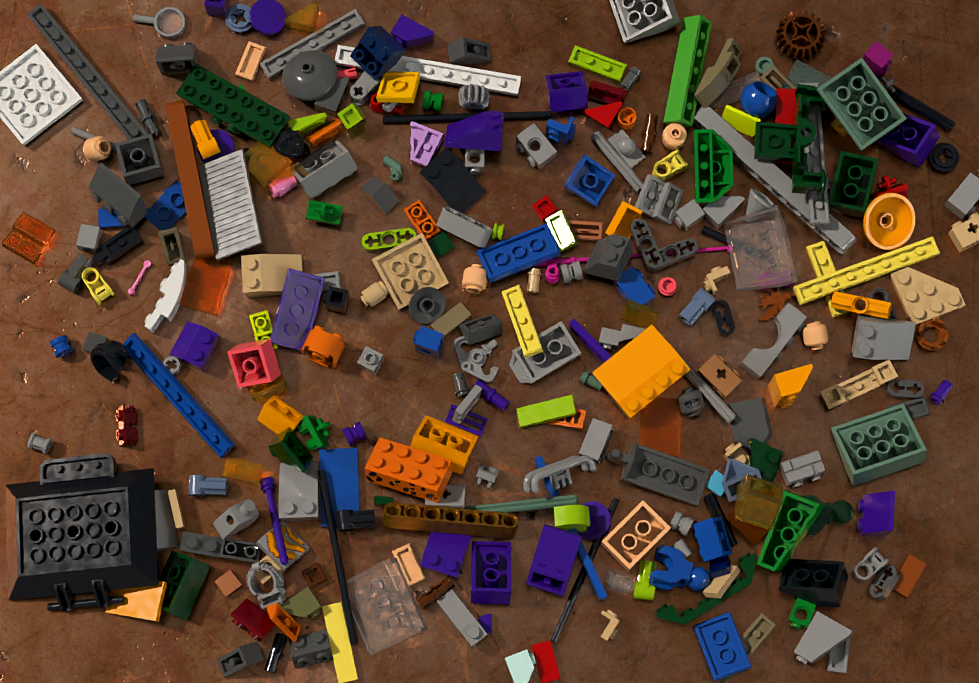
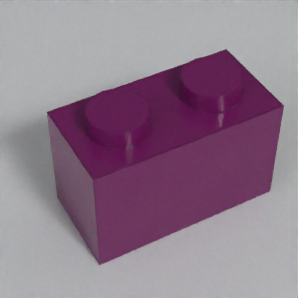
M875 41L864 54L863 60L878 79L879 76L883 77L889 71V67L893 63L891 59L894 54Z

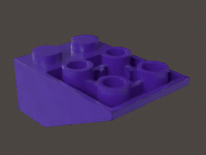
M544 524L526 584L564 596L582 536Z

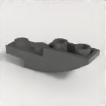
M185 531L182 533L179 549L181 552L198 554L200 556L248 563L258 562L260 548L253 542L230 538L222 539L220 537Z

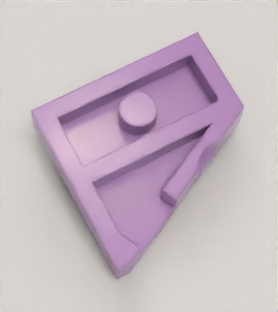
M411 121L410 160L415 164L425 167L434 159L445 136L439 131Z

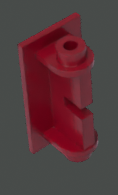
M592 80L588 88L587 98L606 104L619 101L624 104L627 90Z
M122 405L116 411V421L119 422L116 439L119 441V446L126 442L127 445H135V441H137L136 427H129V424H136V410L134 406H126L125 409V405Z

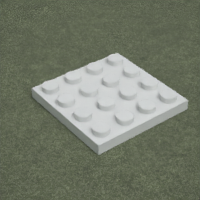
M37 44L0 71V118L23 146L83 101Z

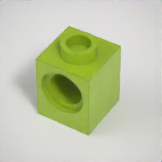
M356 102L337 113L347 130L366 118Z

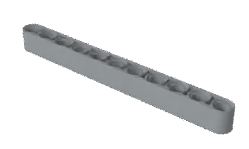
M709 106L706 108L701 107L695 113L693 123L700 130L713 129L732 148L733 159L836 251L840 254H845L857 241L856 237L830 213L829 225L810 226L807 193H792V180L770 160L754 159V146Z

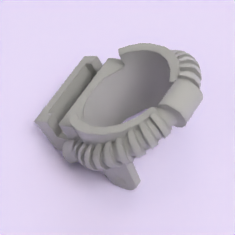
M260 561L252 564V568H250L247 574L246 583L251 593L257 596L259 602L262 603L260 604L261 608H266L267 610L268 605L275 603L283 604V601L286 600V590L283 588V574L272 565L262 564ZM257 570H265L272 575L274 588L270 593L264 592L259 582L254 581Z

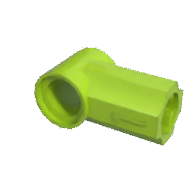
M640 560L638 578L634 588V599L653 601L655 586L649 583V576L656 570V562Z

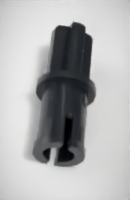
M276 633L271 650H268L269 656L264 670L276 673L280 658L283 657L282 651L287 639L286 635Z

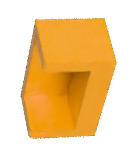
M622 201L605 232L604 238L611 234L630 238L632 235L630 231L631 223L635 219H641L643 211Z

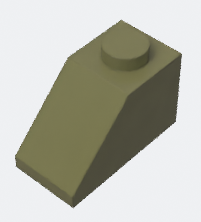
M309 587L280 605L290 616L303 619L315 618L320 614L319 610L322 609Z

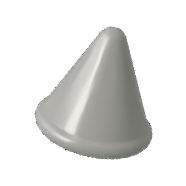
M751 188L749 190L744 219L749 221L774 210L775 205L763 193Z

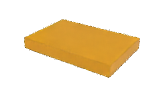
M158 581L159 585L110 590L109 594L111 597L124 596L125 602L106 607L105 612L159 622L167 583Z

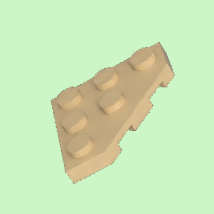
M906 267L889 275L908 320L916 322V325L966 306L957 287L917 270Z

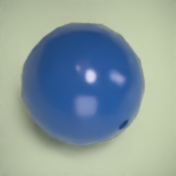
M759 81L748 84L740 96L741 107L744 112L756 118L769 116L775 110L778 102L776 91L769 85Z

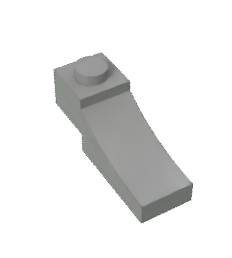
M622 324L621 331L602 327L599 344L606 351L617 350L618 346L629 343L643 332L645 328Z
M452 589L445 593L440 600H436L471 647H474L488 636Z

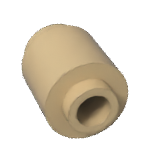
M382 281L375 282L361 292L362 296L360 299L366 307L369 305L372 308L384 300L389 291Z

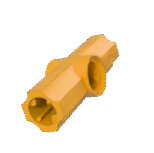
M834 291L831 308L889 319L892 303ZM861 299L866 303V307L862 311L857 308V303Z

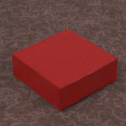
M547 195L532 205V209L542 222L558 212V209Z

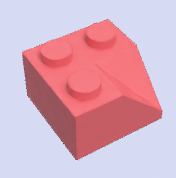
M271 339L239 344L227 351L238 388L272 382L281 375Z

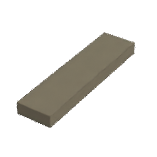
M760 613L740 637L748 659L777 626L763 613ZM734 675L723 678L719 681H721L722 683H728L734 677Z

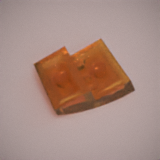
M23 212L12 225L13 229L2 241V246L34 265L49 244L55 230Z

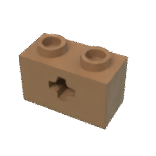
M715 354L697 371L699 376L723 400L742 382L740 379L741 375L736 370H731L724 358L721 356L717 357ZM724 373L723 378H717L718 374Z

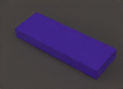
M575 319L569 323V329L602 363L612 357Z

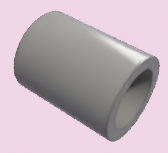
M683 539L672 545L673 548L683 553L685 559L693 553Z

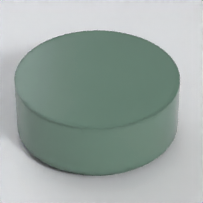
M769 57L759 58L755 64L757 74L762 76L774 65L773 60Z

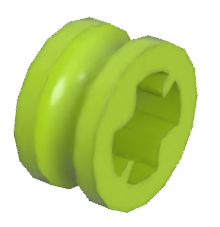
M495 222L492 239L498 238L499 241L502 240L505 224L498 225Z

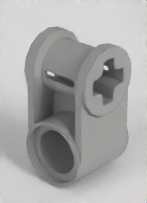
M364 71L350 89L351 102H356L358 106L364 105L379 89L381 78L374 80Z
M875 546L853 568L852 577L857 582H864L890 560L888 558L885 559ZM859 568H864L866 570V577H862L859 575Z

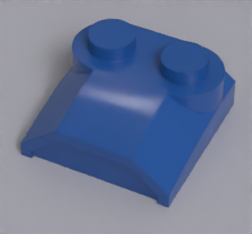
M585 154L576 163L566 179L564 187L569 193L576 194L594 207H597L599 200L616 175Z

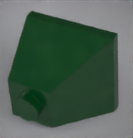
M290 427L272 438L268 445L270 453L277 457L279 461L303 473L307 471L313 456Z

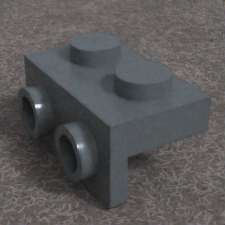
M327 629L298 636L296 642L288 638L291 658L295 668H303L333 659Z

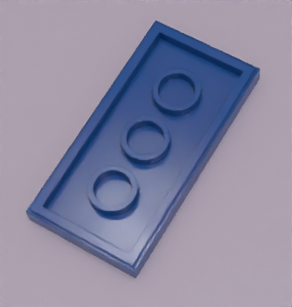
M547 223L476 251L483 268L486 270L490 283L561 255Z
M358 448L319 449V470H325L336 527V511H360ZM320 489L321 527H328Z

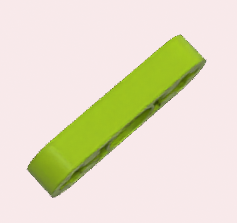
M411 228L368 233L362 238V246L368 252L389 250L407 241L404 238L400 239L401 243H398L396 234H400V238L406 237V233L415 237L416 232ZM388 235L395 238L394 243L391 245H387L384 242V238ZM378 237H381L382 246H379V242L373 243L372 247L365 244L370 238L373 241H379Z

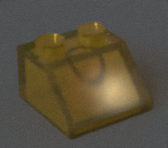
M259 141L244 153L248 174L261 188H265L292 163L288 157L277 153L273 145L269 148Z

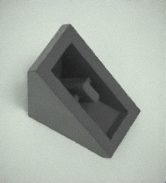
M374 176L360 188L386 215L400 203L386 183Z

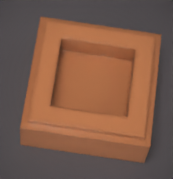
M231 569L215 580V583L226 597L243 586Z

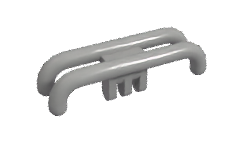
M571 456L529 472L524 478L523 489L526 493L531 492V490L534 493H538L540 490L539 481L549 476L552 488L556 491L566 487V485H572L570 468L580 465L583 471H588L590 468L594 472L597 470V465L590 456Z

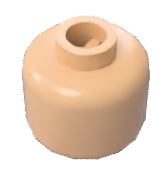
M677 123L666 126L662 135L664 146L669 150H677L685 145L687 139L685 128Z
M95 136L85 141L83 152L90 161L105 160L111 154V144L106 137Z
M472 264L471 267H467L464 270L462 286L467 292L479 294L485 290L488 279L486 270L478 264Z
M821 321L806 323V326L802 329L804 344L811 346L812 350L823 348V344H826L829 340L827 327L825 324H821Z

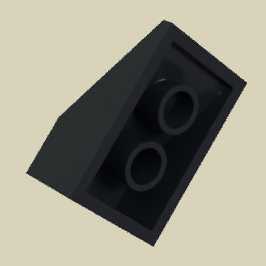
M447 147L419 172L420 180L448 207L463 214L486 193L479 182Z
M789 559L784 567L778 589L781 592L819 606L841 607L848 580L845 562Z

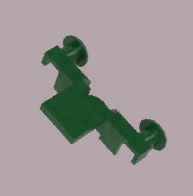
M797 84L794 125L756 122L754 159L793 162L792 193L805 194L806 190H817L818 197H821L826 187V173L823 169L820 170V173L808 172L807 154L801 153V148L810 146L816 135L814 125L808 120L810 105H819L821 112H824L827 104L816 89L818 87ZM806 130L810 132L811 136L804 137L801 131ZM791 138H796L794 147L791 148Z

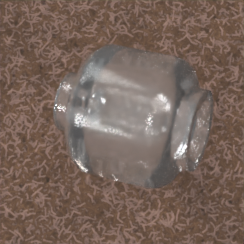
M617 568L609 571L604 581L607 591L619 597H625L628 593L631 594L635 587L633 576Z

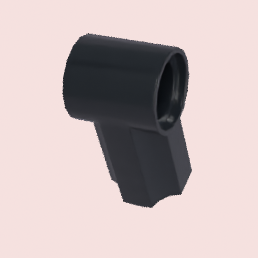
M374 509L336 511L337 531L347 532L353 531L356 528L375 527Z

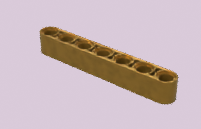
M394 502L385 505L382 519L383 524L388 528L507 539L516 535L519 522L518 517L512 513Z

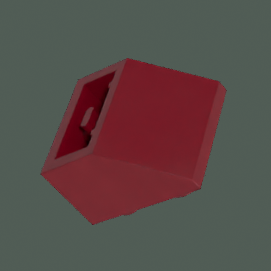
M248 598L230 615L234 618L232 622L242 630L245 628L249 629L248 634L258 642L261 639L266 642L278 627L270 619L268 613Z

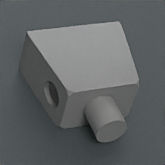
M247 499L228 508L213 522V525L221 538L225 539L250 527L260 514L251 499Z

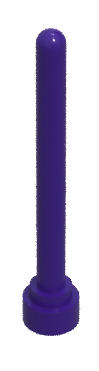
M265 477L259 481V485L263 493L266 494L280 562L282 565H287L288 557L273 494L276 487L273 477Z

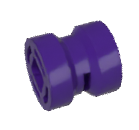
M360 421L354 423V426L342 429L350 447L359 440L364 441L368 439Z

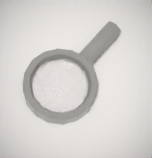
M174 7L161 9L155 17L135 14L133 16V22L154 24L157 33L166 39L179 37L186 28V20L183 13Z

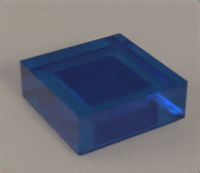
M728 556L710 561L709 574L712 579L730 573L731 560Z

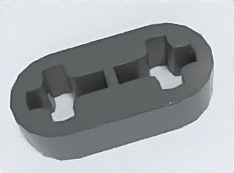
M894 379L887 384L886 392L892 398L916 399L923 394L924 386L915 380ZM897 384V388H903V390H898L897 393H894V390L890 387ZM915 385L919 391L914 395L913 391L907 389H911Z
M893 565L883 566L869 588L871 596L877 601L885 600L899 580L900 574ZM887 573H893V576H892V577H891V576H888V577H887L886 574H887ZM877 589H879V590L882 589L883 591H882V593H879V592L876 593V590H877Z

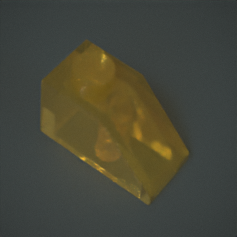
M226 457L221 477L258 486L264 467L259 463L244 459Z

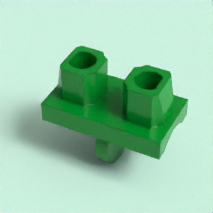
M309 200L306 220L340 225L343 206Z
M314 415L302 417L303 421L297 428L302 435L310 432L312 438L306 441L308 449L316 450L328 447L330 444L326 436L330 435L328 428L331 426V423L329 421L323 422L321 417L316 419Z

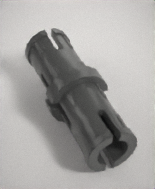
M146 99L137 101L135 106L141 116V122L146 126L149 134H152L153 137L158 136L161 130L156 123L154 113L148 107Z

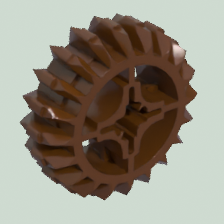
M797 10L796 15L792 11L789 13V16L785 15L783 21L781 20L778 23L779 27L776 28L778 34L775 36V39L779 40L777 45L783 46L781 51L785 52L787 50L788 57L793 54L794 59L800 56L802 60L805 59V55L809 59L812 58V53L817 55L818 49H822V43L826 41L824 37L826 30H822L824 23L818 24L821 20L820 17L814 19L815 14L812 13L809 16L807 15V10L804 11V14ZM787 28H789V29L791 30L790 32H791L792 35H793L792 38H791V40H789V39L787 38V35H786V29H787ZM811 30H813L815 34L814 42L811 41V37L809 35Z

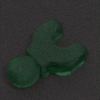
M814 495L804 496L826 505L806 536L817 535L825 525L832 524L833 522L841 525L847 524L854 516L852 505L845 500H838L831 504V502H822Z

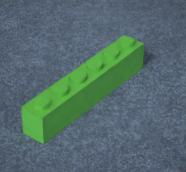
M702 15L683 17L663 121L667 125L677 123L684 128L693 126L697 99L694 94L702 79L712 21Z

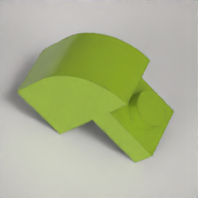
M565 505L553 507L556 528L562 530L575 528L580 533L587 532V527L590 526L588 506Z

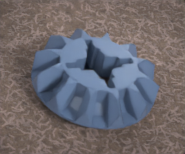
M236 4L227 10L225 22L232 32L241 33L248 31L252 27L249 21V12L251 10L249 6ZM241 15H243V19L245 21H240L239 23H237L236 17H241Z

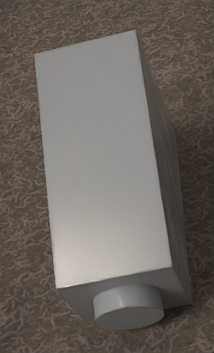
M817 611L794 651V654L797 655L796 659L805 665L807 662L813 664L850 638L853 632Z

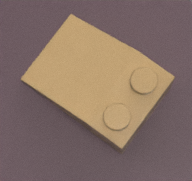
M254 254L241 256L243 293L248 298L281 295L288 268L303 272L302 255Z

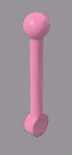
M149 260L144 261V267L137 277L132 288L128 289L129 295L135 294V288L140 282L142 276L144 275L147 268L151 267V262Z

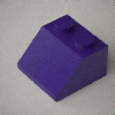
M583 71L546 75L551 112L559 113L565 110L588 108L587 87Z
M187 321L169 355L204 372L221 337L219 334L201 325Z

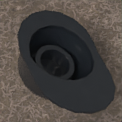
M285 130L273 142L274 150L286 157H298L310 152V148L304 143V137L299 130Z

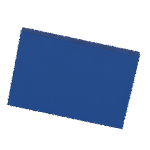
M730 612L693 625L714 682L752 668Z

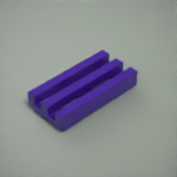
M452 404L445 423L481 437L488 418L469 411L467 416L482 421V424L468 418L462 420L480 428L479 431L462 424H457L450 420L454 416L453 412L458 407Z

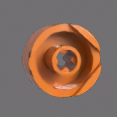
M315 326L314 329L309 331L300 352L303 356L305 353L308 354V359L318 365L328 367L331 364L332 368H335L345 344L342 342L343 337L339 334H330L325 332L324 328Z

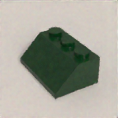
M841 151L828 205L846 215L864 218L869 205L879 159Z
M171 551L160 576V581L167 583L162 611L187 620L192 612L196 598L200 594L202 584L208 575L210 565L193 557Z

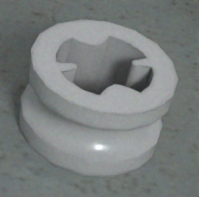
M174 356L167 357L163 362L167 369L169 368V362H177L175 363L177 367L169 370L172 375L179 373L181 370V363Z

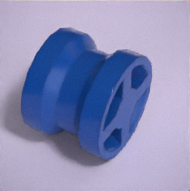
M67 335L59 336L49 343L55 350L54 355L56 358L68 355L73 351L72 346L68 343Z

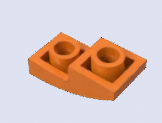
M420 199L403 209L419 234L423 233L426 240L440 231Z

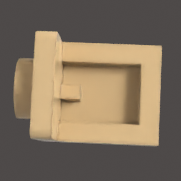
M721 266L715 267L711 270V273L706 275L703 283L707 292H711L712 296L716 295L718 291L714 283L729 277L730 271L727 266L723 268Z
M602 611L600 616L610 622L600 639L607 642L608 639L613 640L618 632L616 626L619 620L616 619L618 616L612 611Z

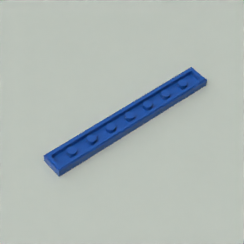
M136 333L131 334L123 344L129 351V356L220 458L225 457L235 444Z
M541 455L534 459L537 469L546 466ZM550 477L543 478L542 480L550 497L560 496L558 490H553ZM575 528L566 530L568 532L579 535ZM580 541L577 554L599 601L602 602L608 596L582 541Z

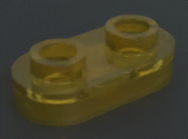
M280 375L272 382L253 385L249 389V394L253 401H264L272 395L282 393L287 387V382L284 376Z

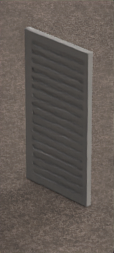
M238 150L198 166L216 259L220 260L262 244L244 150Z

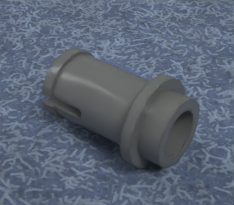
M634 66L629 68L628 74L620 83V86L630 91L636 80L641 78L642 72Z
M464 373L453 374L452 379L456 388L455 394L458 395V398L466 397L469 394L470 388H467Z

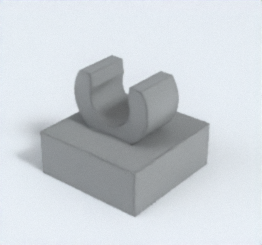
M481 463L476 477H479L477 484L480 485L482 479L488 481L487 488H490L498 477L500 469Z

